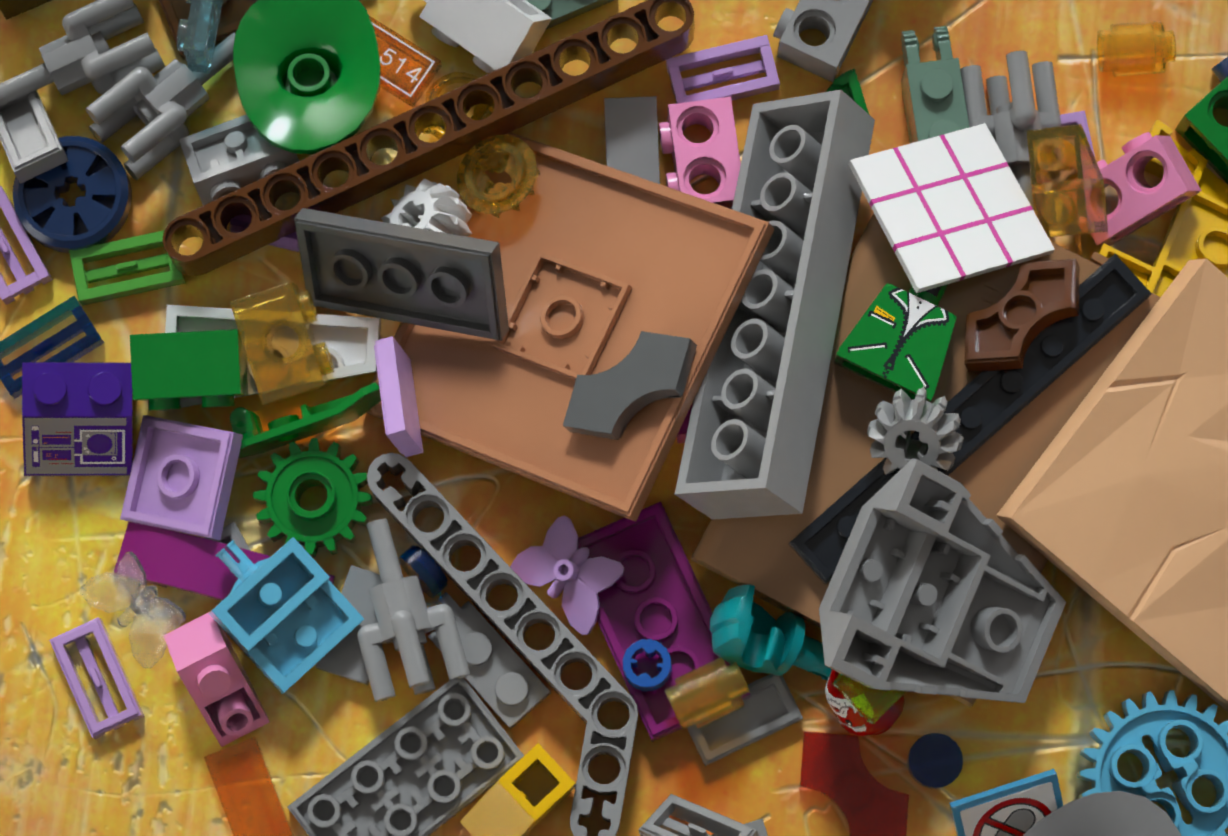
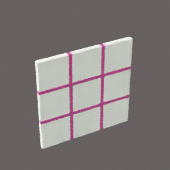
M986 123L850 160L848 164L916 293L1050 255L1055 250Z

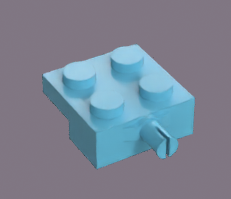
M294 537L271 557L258 561L255 564L232 540L225 546L232 556L224 548L215 556L219 557L238 580L235 582L230 594L208 614L283 694L357 627L364 618L330 582V576Z

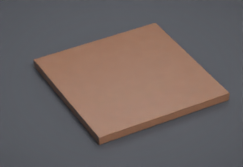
M509 132L490 141L462 198L468 210L473 214L467 223L468 228L472 232L468 237L495 241L500 244L509 331L503 340L500 341L403 322L400 323L394 338L411 359L421 435L636 522L775 229L767 221ZM641 331L690 338L697 344L683 397L663 398L642 408L629 421L619 440L573 433L563 427L577 375L598 374L617 365L633 349ZM377 372L371 384L375 382L379 384ZM381 401L366 412L384 420Z

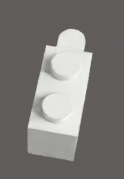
M423 0L427 4L419 16L433 26L431 32L436 38L453 47L462 46L474 55L472 60L475 65L487 73H491L532 54L552 20L551 17L526 0Z

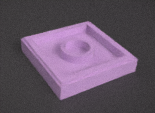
M143 415L120 520L221 540L243 435Z

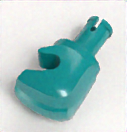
M740 585L728 590L721 603L714 609L710 618L713 652L720 659L753 672L771 673L775 676L783 675L793 665L818 675L826 681L828 680L832 669L825 666L823 644L821 641L805 635V622L801 616L793 612H785L775 620L760 605L753 602L754 585Z

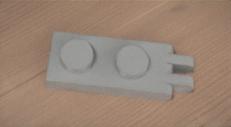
M445 592L438 600L441 604H446L453 610L470 675L464 678L511 730L549 696L551 692L469 601L460 607ZM435 630L428 637L441 651Z

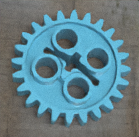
M1174 690L1165 692L1162 704L1158 705L1155 696L1150 691L1142 695L1141 710L1129 698L1121 702L1125 718L1122 719L1112 711L1103 715L1110 730L1107 732L1103 729L1093 728L1089 734L1099 744L1098 749L1084 748L1080 752V755L1092 762L1093 765L1090 769L1077 772L1078 778L1090 781L1092 789L1080 794L1079 798L1092 793L1123 791L1143 796L1150 801L1158 802L1164 806L1182 836H1228L1224 831L1228 828V720L1220 724L1213 721L1217 712V705L1212 704L1200 713L1196 711L1197 695L1191 694L1185 699L1182 706H1178ZM1172 728L1182 730L1189 737L1191 743L1190 751L1184 758L1176 757L1167 749L1165 743L1166 735ZM1144 735L1149 736L1153 742L1154 752L1161 768L1165 772L1172 770L1176 772L1178 780L1172 783L1174 793L1169 787L1159 789L1155 780L1161 777L1162 771L1152 754L1144 747L1142 743ZM1124 752L1134 754L1142 763V775L1136 782H1129L1123 779L1118 772L1117 761ZM1198 777L1210 780L1215 786L1216 799L1210 807L1201 806L1193 798L1192 785ZM1175 795L1179 798L1185 809L1189 811L1192 817L1190 824H1186L1183 821Z

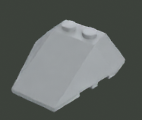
M911 459L861 507L819 607L825 666L872 689L1025 703L1066 601L1025 555L1018 554L1001 535L1003 530L993 519H988L969 499L971 494L960 482L918 459Z

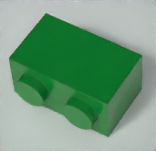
M229 329L130 335L133 400L148 401L149 411L181 409V399L202 398V408L235 406L234 396L248 395L245 331Z

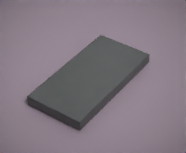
M302 208L294 218L308 305L500 341L503 340L509 331L499 242Z

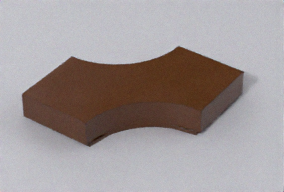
M1077 259L1022 263L1017 281L1005 297L986 309L970 312L966 315L964 364L968 372L1023 369L1027 349L1041 331L1059 320L1079 316L1080 267Z

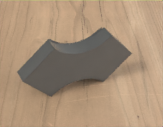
M641 331L633 349L617 365L598 374L577 375L563 427L573 433L619 440L629 421L642 408L663 398L683 397L697 344L690 338Z

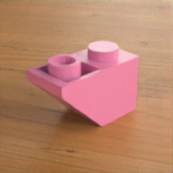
M208 613L163 635L178 675L221 747L270 722L224 630Z

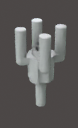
M96 0L65 15L62 20V26L67 35L39 47L44 63L0 83V107L53 82L61 95H65L90 82L95 90L103 95L137 67H145L151 74L163 69L165 65L158 50L155 49L148 32L112 49L108 46L106 40L144 23L133 0Z
M235 33L229 35L190 68L176 59L155 76L147 68L137 67L85 108L88 115L94 121L89 126V129L101 143L106 141L136 115L146 125L121 146L122 151L129 159L123 165L135 180L141 178L179 147V139L189 136L188 128L184 122L189 115L209 100L208 93L202 85L233 60Z
M1014 51L1006 55L1012 102L1010 103L1006 76H993L986 79L991 115H987L981 66L970 65L961 68V77L969 127L986 123L1038 218L1032 172L1040 170L1041 166L1047 163L1043 136L1055 135L1061 129L1053 63L1043 61L1033 64L1032 73L1038 111L1035 110L1028 54L1026 51Z
M384 518L367 523L366 526L382 584L369 589L378 622L361 627L357 638L375 702L388 700L396 696L382 647L383 644L393 643L395 651L400 652L409 687H413L415 695L424 694L436 689L423 645L427 642L425 634L432 630H436L449 681L469 676L470 671L453 610L446 604L427 608L418 576L403 577L388 520Z

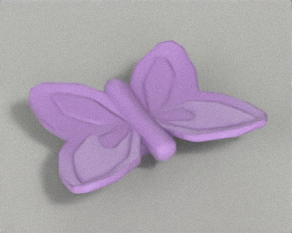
M564 515L558 517L548 529L543 546H531L516 556L510 568L525 584L541 587L554 581L547 590V594L555 599L563 590L562 608L569 624L581 635H588L597 622L600 608L598 593L606 590L623 576L624 567L619 561L603 556L588 559L589 549L587 547L578 549L577 532L571 519Z

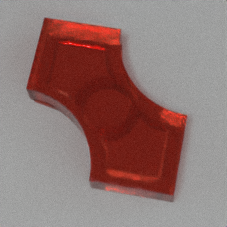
M803 732L799 787L812 789L830 799L842 813L848 827L849 836H906L909 794L885 787L870 774L861 757L858 736Z

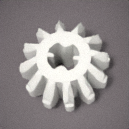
M425 178L417 187L406 184L404 196L400 200L391 199L394 206L392 212L381 218L383 222L466 237L472 234L467 223L473 214L468 210L464 201L459 198L460 194L448 185L437 184Z

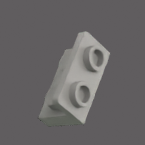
M247 115L179 139L193 183L203 205L299 161L296 153H290L275 147L264 139L250 123Z

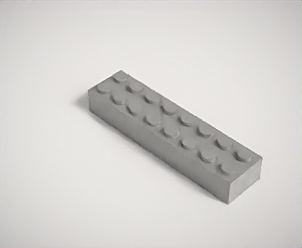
M842 90L756 103L752 106L732 210L767 221L775 230L693 401L675 489L676 496L710 519L803 513L862 193L848 164L852 159L869 155L875 119Z

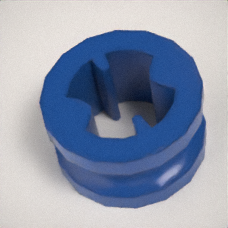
M641 639L632 643L623 657V671L628 683L635 689L643 692L655 691L663 687L669 680L672 672L671 656L667 648L660 642L652 639ZM644 653L648 658L658 655L663 662L657 663V670L660 673L654 678H651L647 673L639 676L634 674L632 668L638 667L637 660H635L637 655Z

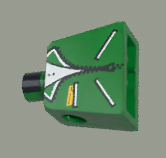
M887 283L839 347L834 363L893 392L902 389L911 400L915 399L917 390L924 387L927 391L926 401L931 403L957 318L954 314L938 307L949 284L916 293L912 285L907 292Z

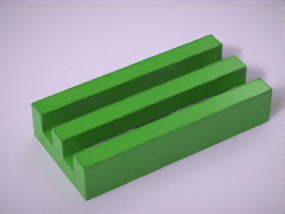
M164 230L93 245L79 250H70L78 300L82 306L185 284L184 273L176 268L168 254L85 271L84 263L164 247L162 241ZM167 266L170 267L168 272L88 288V283Z

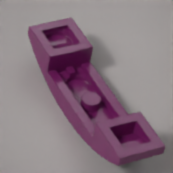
M128 522L114 569V574L165 588L168 586L221 601L230 594L235 582L238 580L219 557L215 556L223 548L232 556L225 548L227 544L134 522ZM240 548L254 564L271 557ZM328 574L330 582L334 584L335 576Z

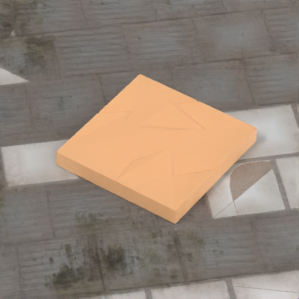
M1194 259L1186 263L996 516L1228 712V277L1208 259Z

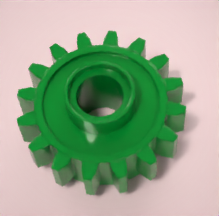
M311 438L308 451L303 452L294 441L290 442V457L283 459L280 455L273 453L270 457L276 469L273 473L262 470L258 473V477L267 485L266 490L253 492V498L258 503L266 504L267 508L256 514L257 520L261 524L274 522V525L267 533L273 542L286 536V544L294 537L300 545L305 546L306 551L312 558L316 557L318 547L324 546L332 555L337 554L336 542L344 538L353 544L356 541L352 532L355 524L366 526L369 522L368 518L360 512L361 506L373 504L371 494L360 492V488L368 484L367 473L353 474L352 472L359 463L357 457L352 454L340 460L341 447L336 442L330 445L327 452L322 451L317 438ZM317 486L327 490V500L321 508L314 511L301 508V496L308 488Z

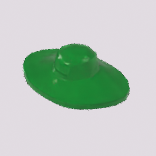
M257 0L241 19L233 46L235 78L242 107L248 120L264 139L273 146L290 153L315 154L358 133L373 112L380 91L381 74L375 30L366 8L359 0Z

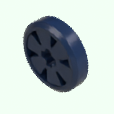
M59 137L69 161L21 184L17 177H15L13 203L20 222L36 241L49 249L69 253L70 250H79L107 243L120 231L130 212L132 189L125 168L109 148L86 137ZM77 183L79 189L86 191L85 196L76 198L75 206L69 207L64 198H59L60 193L68 192L70 184Z

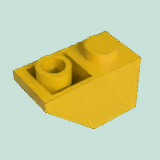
M537 743L486 792L461 819L460 823L472 836H526L575 790L576 783Z

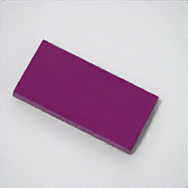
M661 501L642 509L636 522L624 517L578 538V549L582 547L589 549L588 559L603 556L619 561L624 567L623 576L611 587L598 593L600 608L597 623L626 687L637 704L638 713L651 742L751 697L738 666L720 659L713 652L712 633L710 631L712 610ZM641 639H652L660 642L667 648L671 656L672 672L670 678L663 687L655 691L643 692L635 689L628 683L624 675V654L632 643ZM641 653L635 657L638 667L632 668L637 676L647 673L651 678H654L661 672L657 670V663L663 662L658 655L648 658L644 653Z

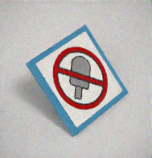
M1051 769L950 802L949 804L957 836H1023L1034 824L1062 807L1063 801L1055 769Z

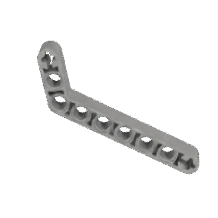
M396 453L382 454L377 457L369 466L367 481L370 490L379 504L586 723L570 815V828L573 835L588 836L587 828L579 825L581 817H590L592 813L594 799H582L584 789H588L598 795L617 794L615 804L604 800L602 817L603 820L611 822L609 830H600L598 836H617L638 721L637 704L632 696L411 461ZM390 471L395 476L399 475L402 471L404 472L401 475V479L406 490L413 496L407 505L404 498L395 488L390 486L383 491L386 484L382 476L386 472ZM420 489H422V490L424 491V492H421V493L417 494ZM405 507L402 512L398 510L400 508ZM434 507L444 513L442 525L434 532H423L415 526L416 516L424 508ZM461 546H473L481 553L480 562L476 568L465 572L454 568L451 564V559L456 549ZM501 584L512 586L518 593L517 602L514 606L504 611L493 609L489 606L487 600L492 588ZM533 624H547L555 632L553 643L545 650L531 649L524 642L525 632ZM580 662L589 667L592 672V678L588 686L580 690H572L562 683V671L570 663ZM612 701L622 703L629 711L628 722L624 727L617 730L606 729L598 720V713L601 707ZM609 755L618 761L620 773L614 782L599 784L590 777L588 768L595 757Z

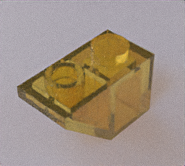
M1082 124L1027 130L1033 207L1048 238L1108 232L1104 179Z

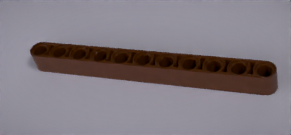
M646 0L179 216L171 221L164 230L162 239L164 249L176 268L190 276L206 274L279 240L283 236L296 232L294 218L302 208L335 214L682 53L689 48L694 39L695 27L692 4L689 0ZM668 16L677 17L684 22L683 26L675 31H665L657 24L664 17ZM621 38L631 39L637 44L632 51L624 54L617 53L610 48L614 41ZM573 60H581L589 65L587 71L577 76L569 75L562 70L565 64ZM525 82H535L541 86V90L534 97L523 98L515 94L516 88ZM478 104H487L494 109L491 115L483 120H473L467 116L470 108ZM439 126L446 130L443 137L436 142L428 143L419 139V135L427 127ZM391 148L397 151V156L389 164L376 165L371 162L372 156L379 149ZM342 170L349 173L346 182L339 187L332 188L323 185L325 177L332 171ZM293 192L301 195L298 204L292 209L279 210L275 207L278 198L285 193ZM243 214L252 217L249 227L244 231L238 233L227 231L228 223L235 216ZM200 237L203 239L201 248L195 254L187 256L178 253L180 245L187 238Z

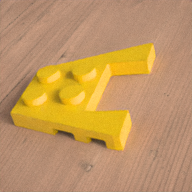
M1156 120L1149 132L1152 137L1156 135L1170 136L1173 130L1165 123ZM1173 138L1172 140L1199 185L1201 192L1177 206L1153 266L1104 243L1097 252L1107 258H1111L1116 254L1151 293L1159 297L1164 294L1189 260L1208 259L1228 277V186L1206 167L1207 159L1194 148L1188 152ZM1157 158L1151 159L1146 164L1144 171L1161 179L1163 178V165Z

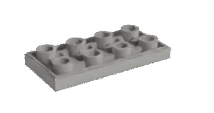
M464 678L448 681L287 806V808L309 836H429L491 788L524 755Z

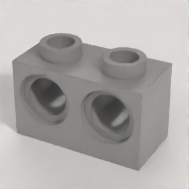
M800 0L795 11L786 8L773 34L774 37L780 39L777 57L833 82L874 0ZM806 29H817L825 35L827 41L819 46H810L801 40L799 34Z

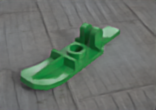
M376 382L359 389L352 395L313 407L306 404L301 405L302 419H299L298 415H288L275 419L268 423L269 430L263 432L260 418L256 413L242 407L234 409L230 414L232 430L243 435L238 459L262 454L287 445L290 442H296L357 420L376 404L380 403L379 384Z

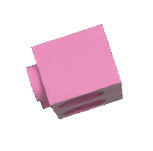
M731 97L669 104L668 122L659 123L662 153H672L675 172L666 173L667 187L732 209L741 163ZM700 124L708 128L712 136L703 143H693L685 138L683 131L691 125ZM706 174L715 178L719 187L713 193L700 194L693 190L690 182L694 177Z
M1150 132L1144 133L1127 142L1122 147L1125 155L1110 164H1107L1105 160H1100L1077 174L1080 182L1066 191L1096 245H1103V243L1113 245L1201 192L1199 185L1171 136L1156 135L1152 137ZM1153 158H1157L1162 163L1164 169L1163 178L1155 187H1151L1144 177L1145 166ZM1110 185L1118 194V205L1112 213L1107 214L1101 208L1099 200L1103 189Z

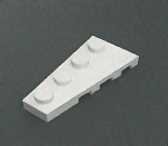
M167 305L165 333L229 329L245 331L248 395L244 396L377 372L374 345H376L375 341L380 340V318ZM202 398L181 399V408L202 404Z

